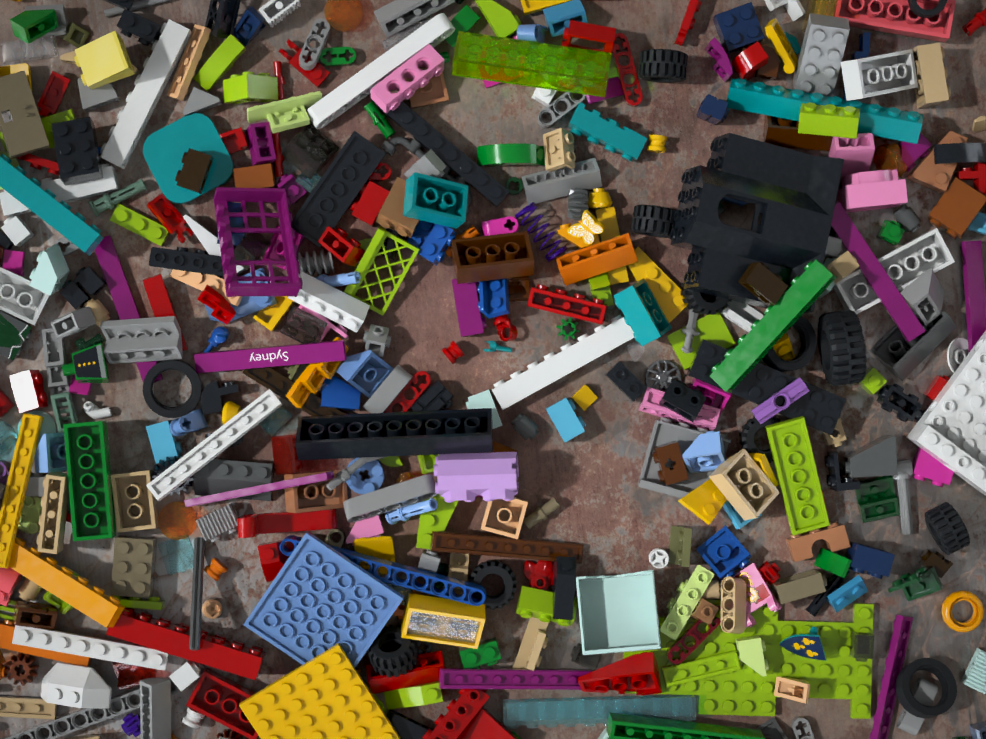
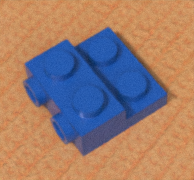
M420 220L412 238L409 237L407 242L420 249L417 253L418 255L437 266L438 263L444 260L445 252L448 246H451V240L456 239L457 233L447 226Z
M726 525L696 549L721 581L727 576L734 577L736 569L739 567L743 569L750 563V553Z

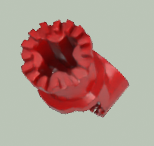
M507 314L494 317V326H497L500 340L514 341L518 334L517 328L511 324ZM507 328L510 329V336H509V338L506 336V329H507Z

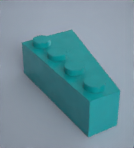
M579 102L568 125V128L571 129L570 132L579 137L581 135L588 137L587 141L597 145L600 143L604 145V149L611 153L616 151L622 154L621 157L629 162H632V160L636 161L648 138L628 127L623 126V129L620 128V124L615 120L603 119L600 112L594 109L586 110L584 109L585 104Z

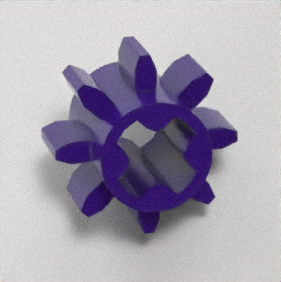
M131 712L123 718L124 723L121 726L128 736L133 734L136 738L141 734L140 714L133 715Z

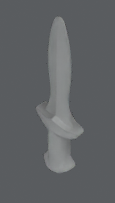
M689 309V319L686 328L681 329V332L686 335L684 346L681 348L684 353H691L693 351L691 347L693 336L700 334L696 332V320L699 313L692 312L693 309Z

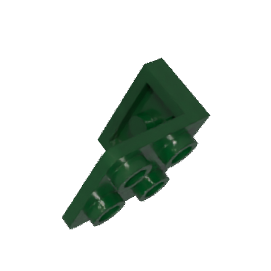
M924 566L915 570L916 573L910 575L908 572L899 576V579L891 582L892 586L888 588V591L890 593L902 588L907 600L911 601L939 591L944 587L935 568L927 569Z

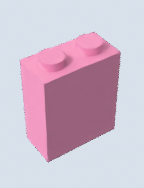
M873 133L857 134V139L833 137L828 157L844 159L841 177L869 171L875 151Z

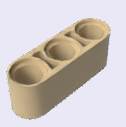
M729 576L725 577L721 582V628L726 633L741 634L746 629V583L741 578Z

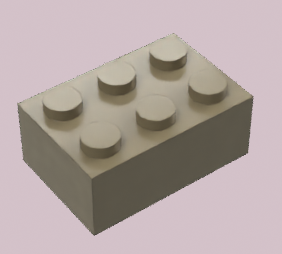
M120 535L115 537L111 595L142 598L153 596L157 538Z

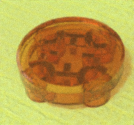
M328 0L325 5V18L330 26L337 31L347 32L355 30L363 18V8L359 0Z
M886 143L875 149L874 163L877 170L897 169L898 179L902 177L903 173L907 172V165L902 160L900 148L897 144L891 145Z
M182 501L171 502L164 506L159 513V528L170 539H185L196 529L197 512L192 506L185 507V503Z

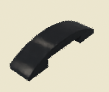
M986 143L933 145L935 164H986Z

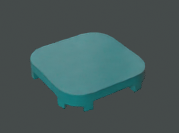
M193 113L186 115L152 133L143 144L144 158L162 193L168 200L176 204L184 205L191 203L190 201L223 184H227L234 173V161L223 140L220 138L215 124L209 117L203 114ZM189 148L211 155L214 158L202 194L177 186V181H175L177 172L182 170L184 164L182 163L183 155L185 152H188Z

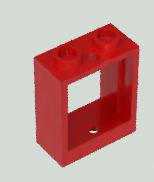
M570 20L569 28L565 27L563 39H566V41L562 40L560 52H564L563 61L608 69L616 28ZM572 37L603 42L604 48L600 50L573 45L571 40Z

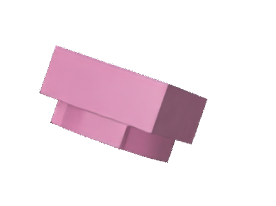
M897 169L858 172L843 176L841 178L842 188L837 192V203L840 202L846 213L896 208L908 203L906 180H898Z

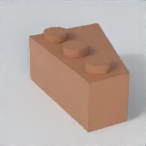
M948 131L936 144L966 143L968 138L953 131ZM932 147L930 152L905 179L942 193L946 191L957 163L935 164L934 147Z

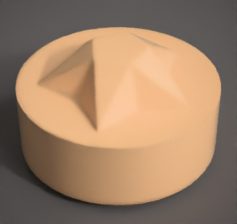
M214 599L206 600L202 605V613L207 618L215 619L221 615L222 605Z

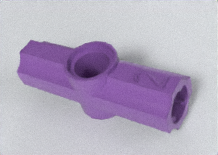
M799 377L752 409L751 412L757 421L762 424L781 410L786 409L791 403L809 392V390ZM779 395H782L785 399V403L782 406H777L775 403V399Z

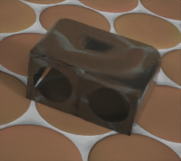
M250 233L235 248V260L258 261L271 245V242L261 233ZM241 265L246 270L250 268V265Z

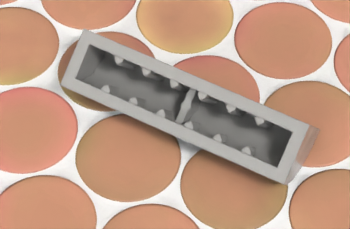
M596 158L576 162L574 169L563 167L551 172L545 170L521 176L528 205L532 202L536 204L568 196L571 188L591 190L602 187L600 169Z
M147 678L140 680L141 739H171L170 679Z

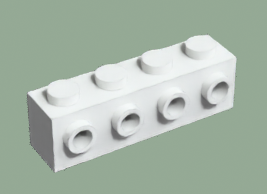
M300 271L299 278H302V289H299L297 297L288 296V298L357 333L365 320L370 305Z

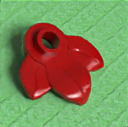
M528 560L525 561L523 572L524 576L530 581L531 588L546 591L549 586L553 585L552 561L539 560L536 564ZM537 580H541L543 582V586H538Z

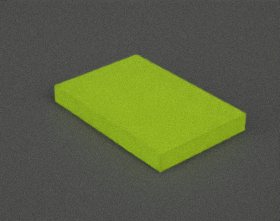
M720 313L708 314L696 321V332L700 334L693 336L691 346L693 351L691 353H684L681 350L686 336L681 332V329L667 335L684 370L691 366L702 339L725 349L735 344Z

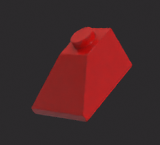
M283 540L258 545L261 567L266 582L275 579L290 557L284 555L280 550V544ZM287 541L286 547L288 549H294V544L290 541Z

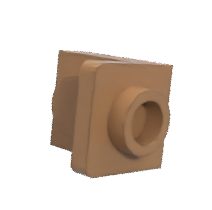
M700 599L690 618L699 619L706 624H711L718 611V607L704 599Z

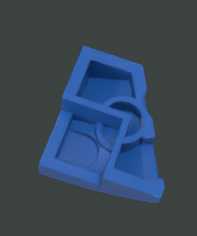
M333 375L331 379L325 378L323 382L321 407L359 411L361 392Z

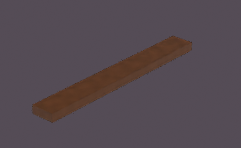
M432 531L430 550L555 561L557 556L576 557V563L582 564L584 545Z

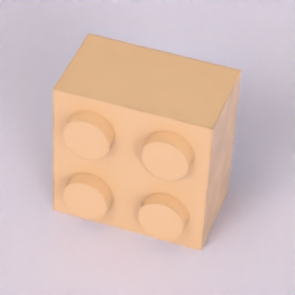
M516 497L511 501L503 499L488 501L480 528L518 539L528 501Z

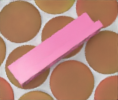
M647 387L639 411L670 419L674 422L685 423L694 428L699 427L709 431H713L716 428L721 409L703 404L696 419L692 422L659 404L665 392Z

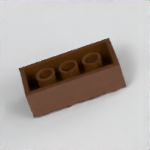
M528 231L451 240V256L457 284L534 275V256Z

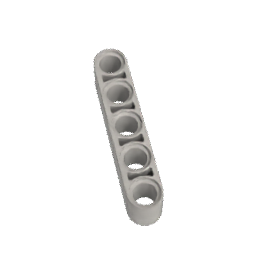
M428 474L344 501L343 506L347 522L361 521L435 497L437 494L435 493L433 475Z

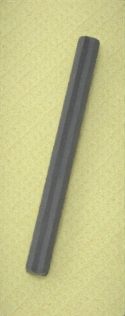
M202 537L194 539L189 649L195 651L200 649L205 551V540Z

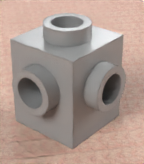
M371 324L369 331H365L363 342L366 343L365 351L371 350L377 356L383 357L385 348H389L392 336H388L389 328Z

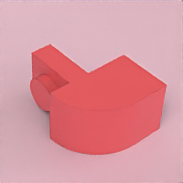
M10 567L8 569L0 568V604L3 606L9 604L13 591L23 576Z

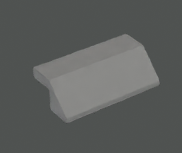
M175 316L101 322L100 328L106 338L103 352L109 364L183 359L181 328Z

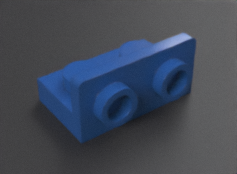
M508 279L480 281L477 286L480 295V302H478L480 312L488 319L509 314Z

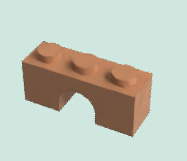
M835 521L825 528H818L794 536L790 534L786 541L791 560L798 562L812 558V545L820 539L826 542L828 550L831 552L850 547L845 525L838 524V521Z

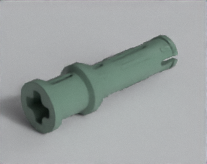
M140 179L110 195L105 193L103 197L95 201L90 200L88 203L97 217L99 213L107 209H114L115 204L147 190L144 181Z

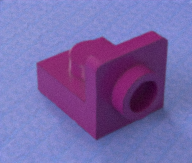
M292 173L290 175L285 174L278 180L279 184H277V187L286 190V196H289L292 205L307 194L306 190Z

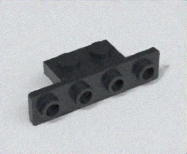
M177 247V250L151 248L149 266L224 276L221 256L207 255V251L196 250V253L188 252V248Z

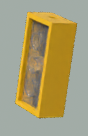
M409 593L401 623V638L478 649L486 620L485 604L473 606L451 599Z

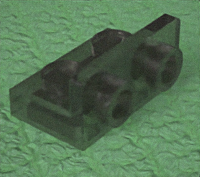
M293 305L286 323L281 329V333L302 344L320 342L328 323Z

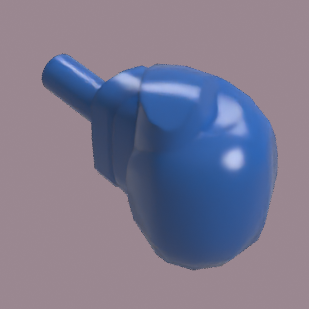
M224 326L216 327L208 340L210 344L204 352H210L213 347L217 348L220 343L225 342L229 336L228 329Z

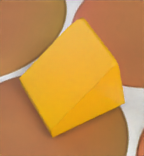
M584 384L571 398L585 411L598 397Z

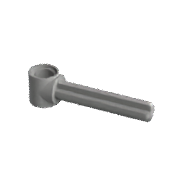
M910 459L897 460L898 475L891 476L893 479H897L902 534L910 535L913 534L908 478H911L913 475V467Z

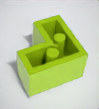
M249 71L243 72V75H230L231 78L223 80L224 103H267L278 100L277 77L269 76V73L254 75V72Z

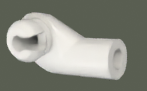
M87 401L83 405L84 412L93 419L112 416L110 407L100 409L91 401Z

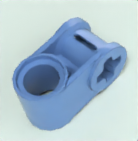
M539 24L519 25L517 28L518 40L528 44L530 47L544 48L546 47L544 39L547 27Z
M202 409L192 411L171 421L169 424L170 432L174 436H182L208 427Z

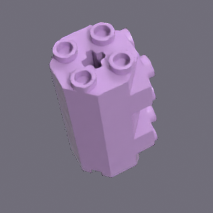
M517 452L439 454V456H436V464H434V476H437L435 493L444 497L445 502L451 503L456 500L472 502L475 501V496L478 495L483 496L484 501H493L495 499L511 501L514 499V495L518 494L519 464Z

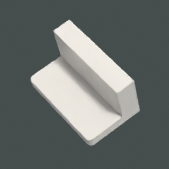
M733 300L727 302L729 306L723 308V311L720 312L722 316L748 333L752 330V324L756 320L763 318V314L748 304Z

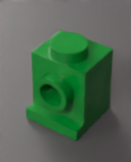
M884 220L876 237L896 245L899 243L905 230L902 229L901 224L891 220L889 222Z

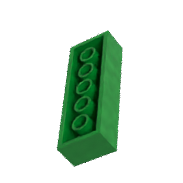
M107 420L63 424L73 541L113 538L116 536Z

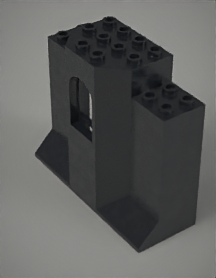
M727 133L715 137L710 146L712 151L711 158L708 160L706 167L699 165L686 169L681 178L683 185L677 198L679 205L674 213L675 225L670 233V245L691 250L687 260L689 264L688 271L685 273L683 280L685 283L684 289L767 309L769 306L738 283L739 279L750 263L763 262L769 267V271L773 274H778L784 279L783 282L788 285L787 291L792 286V280L805 272L804 268L810 261L814 262L817 259L822 264L824 263L844 159L813 156ZM729 197L756 204L751 231L726 225L720 221L718 205L722 198ZM759 214H763L761 225L757 224ZM816 300L804 313L814 312Z

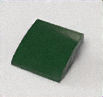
M891 475L860 481L861 489H855V495L862 523L900 515L898 498L895 495L893 477Z

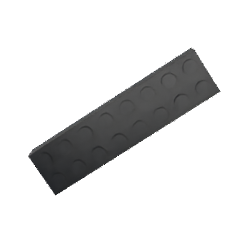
M702 339L687 375L722 389L710 375L713 373L711 371L717 363L721 364L723 362L724 356L729 350ZM758 363L731 393L760 405L797 378ZM804 382L809 392L778 413L791 419L803 416L807 426L832 435L847 399ZM782 395L777 396L775 399L777 406H782L785 403Z

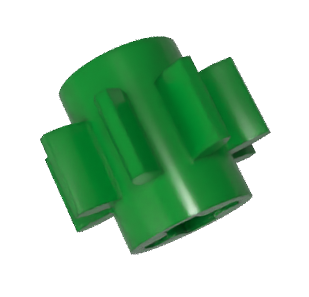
M571 317L568 319V322L561 319L563 324L556 326L561 331L558 333V336L562 334L565 336L564 341L567 340L568 336L575 339L573 334L580 332L575 327L578 322L573 324ZM567 324H570V328H573V332L571 331L568 334H565L566 331L563 330V326H567Z

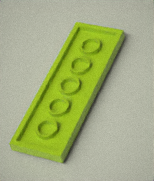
M800 416L765 426L791 534L794 536L829 526L830 523L805 418Z

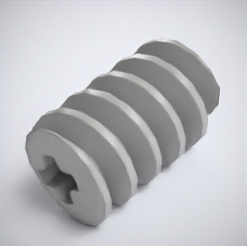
M321 250L320 255L317 256L316 252L313 251L311 257L308 252H305L304 257L301 256L300 252L297 253L296 261L300 263V271L306 274L309 271L310 275H314L316 270L318 275H321L323 269L326 274H329L330 269H332L335 274L334 258L331 252L328 251L327 255H325L323 250Z

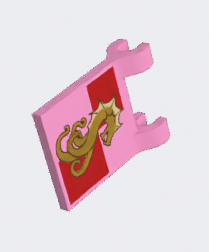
M755 563L735 574V578H741L746 583V627L751 628L757 624L751 613L763 605L767 604L771 612H776L782 608L778 600L773 596Z

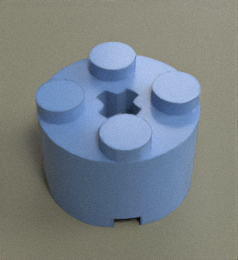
M359 458L353 459V460L349 463V465L347 466V468H348L350 465H352V464H353L356 460H358ZM379 460L365 463L350 475V479L346 483L351 490L358 494L376 491L384 481V467ZM368 470L370 478L362 479L360 472Z

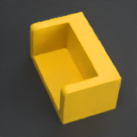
M275 296L278 304L260 310L253 318L273 332L295 303L288 296Z

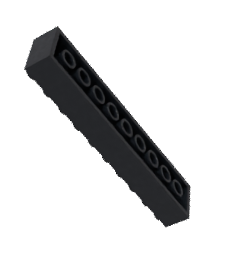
M492 408L298 417L295 442L298 460L493 452Z

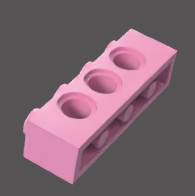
M428 44L371 88V99L385 113L397 109L400 102L405 98H411L418 88L425 87L432 77H437L443 72L445 59ZM425 67L427 68V70H421L419 68ZM410 78V79H412L413 81L408 82V81H405V79ZM391 90H397V91H399V92H397V93H392V92H390V91H391Z

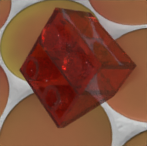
M296 434L272 436L275 474L284 475L300 472V469L303 468V460H298L295 444Z

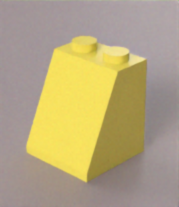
M116 31L75 49L77 56H74L77 67L82 69L83 74L80 75L84 86L87 85L91 90L135 74L123 38Z

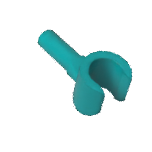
M495 341L484 342L490 344V349H483L485 352H494L496 350L511 352V348L497 345Z

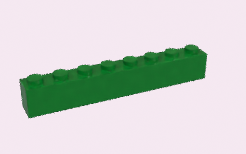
M817 259L814 262L810 261L804 268L805 272L792 280V286L787 291H784L776 305H770L765 310L764 317L761 320H756L751 326L752 330L747 335H742L738 340L739 344L725 354L723 362L721 364L717 363L711 371L713 373L710 377L725 392L731 393L836 279V276Z
M611 712L609 713L607 725L609 739H765L761 730Z

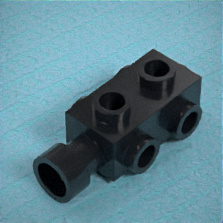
M897 384L883 386L876 400L881 404V408L890 413L894 412L897 414L896 418L903 422L915 419L917 423L926 411L920 410L922 404L918 402L919 398L910 393L908 395L903 393L904 388Z

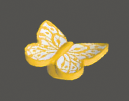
M585 210L582 214L581 223L571 225L567 233L576 238L582 237L583 242L590 245L596 238L595 234H601L605 227L588 210Z

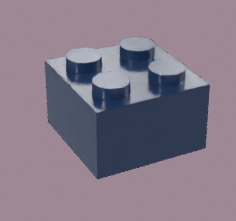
M752 2L717 14L713 18L715 28L726 54L741 50L756 42L760 43L765 38Z
M850 541V547H848L845 558L852 560L849 567L852 571L864 574L865 570L867 574L882 579L883 576L889 577L895 554Z

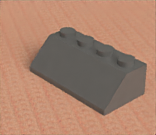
M943 310L927 326L918 319L925 332L910 342L906 340L898 326L895 325L870 352L892 374L903 381L956 328L951 317Z
M214 458L194 474L195 495L206 496L273 483L275 463ZM272 491L238 497V499L272 501Z

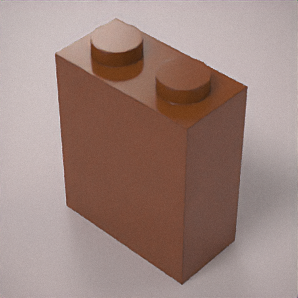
M955 177L929 213L928 219L936 228L942 227L945 229L946 234L950 237L961 239L986 205V196Z

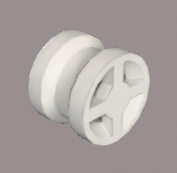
M655 548L649 554V562L655 568H664L669 562V556L663 549Z
M188 707L187 715L183 717L182 722L187 726L199 729L201 726L200 721L205 715Z

